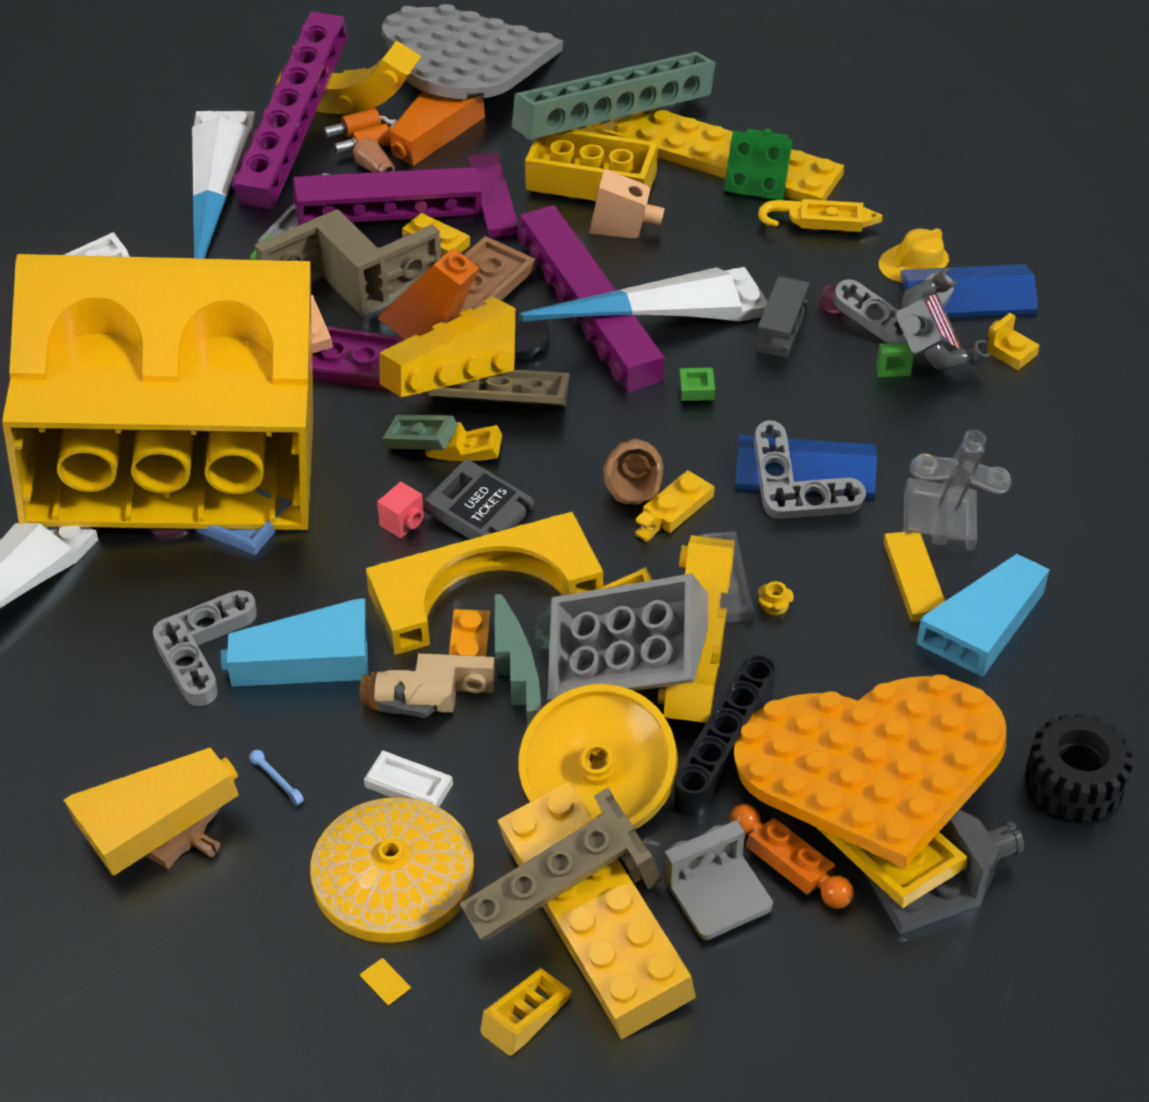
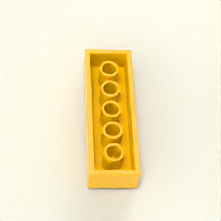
M567 782L497 821L506 846L518 866L593 821V818L571 783ZM618 859L542 906L621 1040L696 998L691 974Z

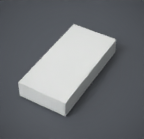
M382 750L364 778L365 788L389 797L418 799L440 807L453 785V779L448 774Z

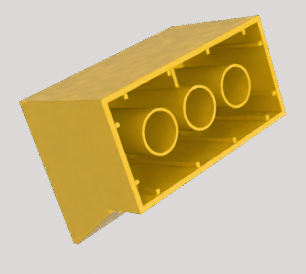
M17 254L9 371L10 383L2 425L19 525L24 523H40L44 527L205 529L208 526H220L225 529H261L270 519L274 530H308L313 433L310 261ZM256 488L271 493V498L257 493ZM277 496L292 501L293 503L287 510H284L275 520L276 511L282 505V503L276 501Z

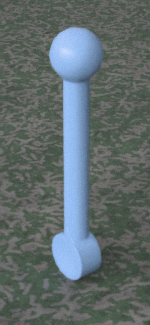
M261 750L252 751L249 756L251 763L259 765L288 794L295 806L302 803L304 799L299 790L293 789L264 759V753Z

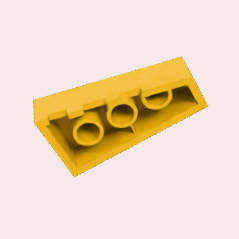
M491 297L483 301L484 305L474 310L469 308L459 313L460 317L446 324L440 322L432 326L430 332L420 337L414 335L380 352V385L400 397H405L514 371L516 308L495 297Z

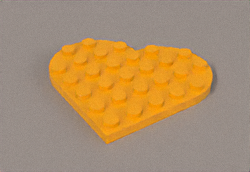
M941 674L910 677L881 683L858 701L832 691L800 694L769 701L763 708L753 714L750 721L741 728V735L734 744L735 765L743 786L760 801L906 869L999 765L1006 750V722L998 705L983 690Z

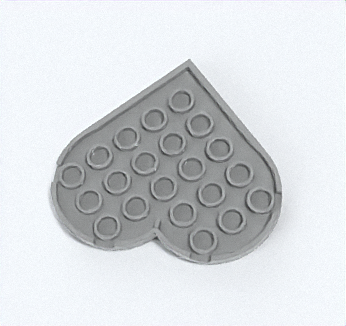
M442 4L439 7L418 8L403 6L401 11L387 16L382 24V39L386 40V47L388 49L392 47L395 41H398L422 56L408 76L407 82L424 92L447 98L467 99V96L475 97L482 93L483 98L502 94L559 54L563 47V40L553 38L552 34L529 31L525 26L505 24L501 19H488L479 16L477 12L455 10V7L449 4Z

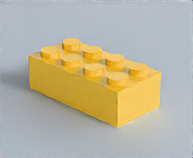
M567 130L563 134L543 136L541 139L533 141L525 160L526 190L596 201L604 169L648 185L651 189L657 173L658 143L577 130Z

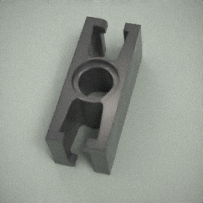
M778 276L758 325L757 335L760 338L756 344L757 352L788 358L807 308L808 300H805V297L808 293L810 282Z

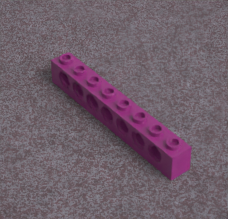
M311 11L306 23H302L299 39L291 48V57L282 68L281 79L278 85H275L273 88L269 106H266L263 110L261 124L259 128L254 130L252 144L249 150L244 152L243 164L239 172H236L233 177L232 185L237 193L239 204L274 210L348 36L344 16Z

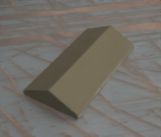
M514 370L428 391V396L434 399L566 407L570 373Z

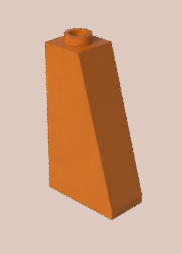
M422 91L390 129L392 155L412 166L425 159L485 117L483 93L475 97L467 96V99H456Z
M452 248L385 309L378 319L406 340L414 335L420 337L432 330L431 327L440 322L446 324L458 318L479 267L455 248Z

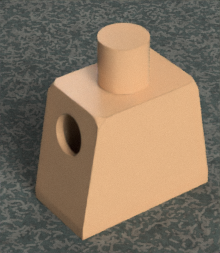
M604 169L589 233L635 239L639 237L642 222L661 226L665 208L647 204L650 193L648 185Z

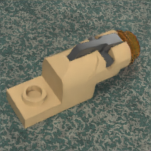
M418 653L416 671L387 670L372 671L371 675L363 674L360 683V704L369 705L370 709H376L377 712L401 713L427 718L432 712H453L456 691L494 693V657Z

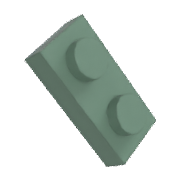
M396 415L382 440L388 449L444 450L458 424L453 416Z

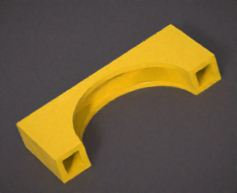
M573 512L552 516L366 568L368 593L394 655L429 646L427 618L434 602L452 584L477 573L497 570L526 573L549 583L561 595L592 591L603 587V570Z

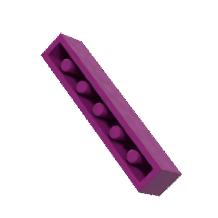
M477 167L293 177L294 206L298 225L336 209L351 222L414 219L421 213L429 217L481 215L483 191Z

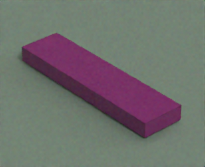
M498 153L468 156L469 167H477L483 191L481 212L488 237L498 238L518 235L519 225Z

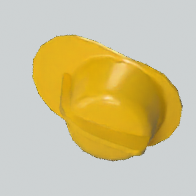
M922 228L909 231L901 244L888 249L881 255L879 259L881 273L892 281L902 283L900 270L945 268L949 263V256L944 250L942 231L940 229L928 230Z

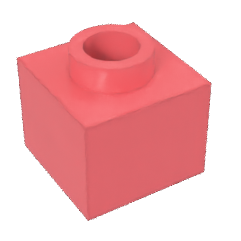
M399 482L377 501L379 525L400 539L411 529L417 528L424 519L422 494L403 482Z

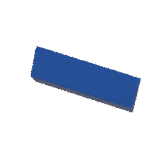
M1026 264L953 267L951 271L946 273L953 282L958 281L954 286L949 302L944 306L948 318L1008 315L1009 313L1034 314L1038 312L1035 275ZM945 268L900 270L904 292L925 281L930 275L939 273Z
M738 436L736 489L760 490L754 450V436ZM764 437L769 441V452H773L776 438ZM787 438L794 482L855 478L864 485L866 490L865 498L875 497L877 466L875 444ZM776 462L768 463L765 466L766 472L771 476H780L784 473L783 467ZM844 490L843 496L855 497L850 494V490ZM816 491L807 492V494H820Z

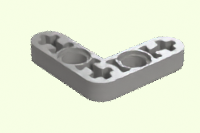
M935 274L930 275L926 280H931ZM945 274L947 281L953 283V280ZM847 279L838 283L833 296V302L841 312L886 343H908L904 334L901 336L896 334V331L902 330L895 316V313L899 311L855 280ZM954 286L945 292L937 293L943 307L949 302ZM854 294V298H843V295ZM862 301H865L862 308L858 309V304L861 306ZM875 308L880 310L884 317L880 320H873L867 316L866 311Z
M771 420L764 421L758 425L754 435V450L762 504L769 516L776 519L850 514L861 508L866 496V490L864 485L855 478L794 482L785 428L780 423ZM765 433H771L772 438H776L773 452H769V441L767 438H764ZM776 462L783 467L784 473L780 476H771L766 472L765 466L768 463ZM830 490L833 491L832 497H835V500H834V503H833V504L830 503V500H831V492H830ZM844 490H850V494L855 496L853 501H848L847 496H843ZM810 491H816L823 496L824 502L817 506L811 505L806 501L805 494ZM795 493L799 494L797 502L798 506H795L796 499H793ZM776 495H781V499L785 501L783 507H779L778 503L774 501Z
M237 590L167 617L154 626L153 636L156 648L184 699L189 704L204 706L214 701L217 697L218 689L215 675L198 645L245 627L256 619V603L254 596L250 592ZM202 618H212L215 620L212 625L207 627L196 625ZM172 634L174 637H177L178 644L173 646L172 641L167 635ZM189 656L195 659L188 666H178L175 664L181 657ZM197 677L203 689L199 690L198 687L194 686L192 679Z

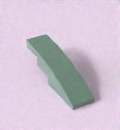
M494 594L496 676L510 675L511 705H526L528 728L533 718L542 709L536 666L531 648L517 617L503 595Z

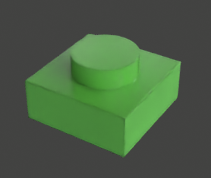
M908 343L879 344L876 365L878 377L911 376L914 354Z
M713 367L679 369L681 401L715 400Z

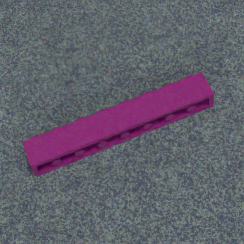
M555 205L520 215L521 228L517 230L519 242L523 247L526 246L531 257L536 259V265H539L543 270L547 283H552L561 302H569L616 291ZM634 315L572 317L583 328L586 339L592 341L595 345L601 361H606L609 365L614 380L616 382L620 381L627 393L663 382L664 356Z

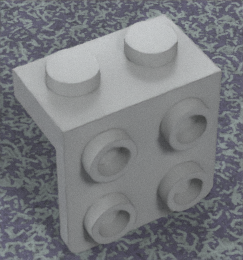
M737 820L724 826H714L705 834L689 841H679L664 851L663 880L699 937L704 940L716 937L772 910L773 901L743 857L745 831Z

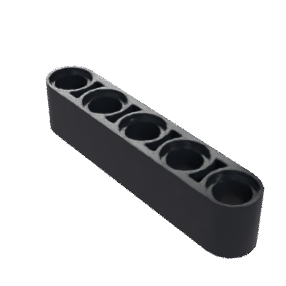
M752 655L742 662L677 771L674 804L676 809L683 815L694 817L707 811L735 763L734 744L741 735V728L750 721L755 712L763 708L772 699L776 667L775 663L767 656Z

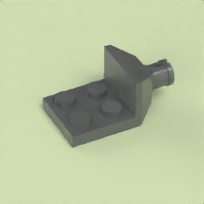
M959 809L939 832L967 856L966 869L904 908L899 906L866 874L865 876L898 932L903 934L980 906L993 878L997 861L1011 854L1023 852L1024 841L1020 830L1010 833V831L1016 829V824L1012 821L988 830L985 829L980 819Z

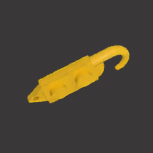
M802 199V202L772 200L764 203L758 211L760 221L769 226H778L779 223L769 218L767 214L780 212L789 213L790 220L794 224L800 225V228L839 230L843 232H862L864 227L881 223L883 216L863 207V203Z

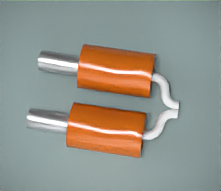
M371 108L342 116L341 123L324 127L323 130L326 138L344 133L346 138L351 137L350 140L334 144L337 154L353 150L357 142L363 138L376 140L383 149L391 145L390 129L397 121L395 119L389 120L385 116H379L377 109Z

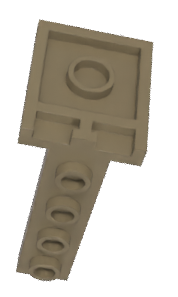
M609 787L594 795L601 814L597 815L596 819L460 903L481 941L494 937L620 857L634 882L642 879L647 889H650L662 881L652 855L646 849L630 820L616 802Z

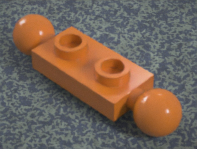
M740 804L732 809L729 814V823L738 821L745 831V836H748L745 846L805 894L818 887L821 890L822 900L831 908L842 909L851 903L854 896L853 886L843 876H832L836 867L834 863L777 819L773 818L763 825L760 814L755 807L749 804Z

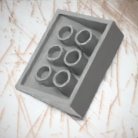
M686 574L552 597L547 701L550 702L557 696L574 688L593 684L616 685L637 691L694 682L708 630V592L693 574Z

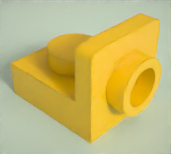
M1009 313L1000 321L996 320L990 326L987 333L989 340L986 352L991 353L992 356L1019 370L1038 355L1040 345L1013 330L1016 316Z

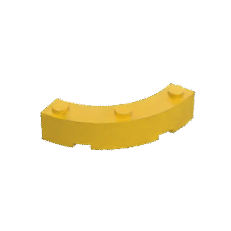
M395 41L386 55L376 65L368 69L360 68L344 70L343 73H332L316 111L330 114H352L377 107L397 92L422 56L400 42ZM282 71L280 72L275 85H278L281 79Z
M691 535L688 546H681L679 567L685 568V575L693 574L708 592V630L694 682L659 687L658 704L664 705L663 715L665 718L707 723L712 714L727 608L720 607L721 594H728L730 587L735 540Z

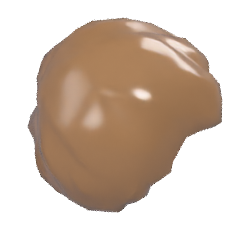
M631 439L626 442H620L616 448L610 451L608 458L604 462L603 481L609 492L618 502L627 505H638L644 501H649L657 496L662 484V457L656 448L647 441Z

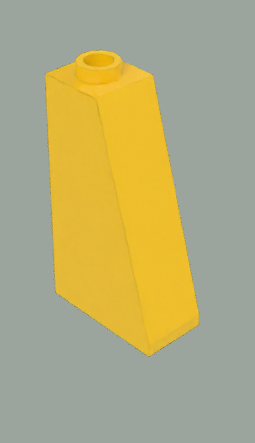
M210 747L70 795L64 799V802L78 828L114 876L239 796L234 780L238 778V774L228 758L224 757L220 760Z

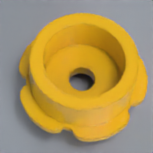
M777 581L764 584L757 591L761 609L770 615L785 613L794 597L791 589H787L785 584Z

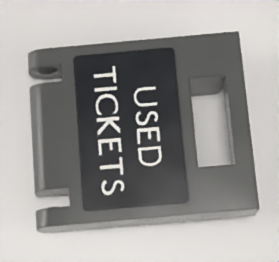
M466 458L425 499L424 512L467 538L474 539L486 534L516 527L526 516V512L533 508L534 500L528 494ZM461 483L462 490L453 499L447 497Z

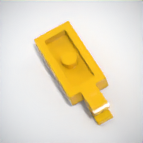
M687 470L643 506V512L636 518V523L640 524L641 528L635 532V535L647 542L661 528L671 533L714 497L715 486Z

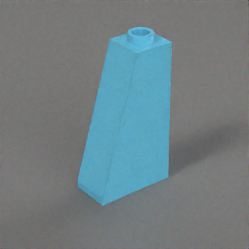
M1018 554L1012 556L925 614L920 621L916 644L983 677L1044 594L1050 569Z
M365 598L343 602L228 633V648L221 649L222 672H229L231 687L368 680V620Z

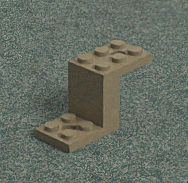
M338 209L255 244L257 260L287 261L292 257L290 261H310L311 282L323 277L362 317L392 304L430 267L441 259L440 231L433 224L377 248Z

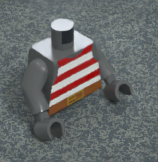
M945 268L935 274L931 280H925L907 289L902 297L901 306L903 309L895 313L912 353L937 369L965 365L967 361L973 366H978L991 355V353L983 354L979 351L986 345L984 340H977L966 351L961 347L938 294H936V291L940 293L945 292L958 283L957 280L950 283L945 277V274L952 270L951 268Z

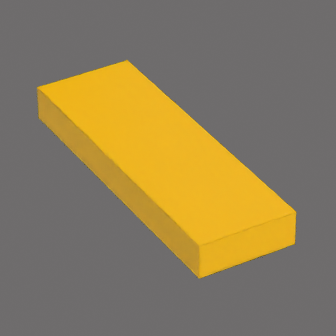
M919 530L884 534L883 543L910 621L920 622L925 614L945 602Z

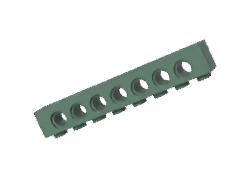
M692 52L516 93L512 128L521 133L526 139L539 140L543 136L563 134L565 131L575 128L584 129L588 125L599 122L608 123L612 119L632 117L636 113L652 112L656 108L675 106L677 103L684 101H696L700 97L711 95L716 62L698 52Z

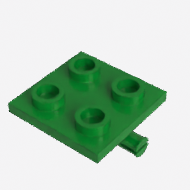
M750 128L747 129V132L733 130L723 191L783 200L793 139H789V135L773 133L772 129L767 128L765 131Z

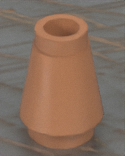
M363 138L354 146L352 155L355 157V162L372 173L395 171V166L376 140Z

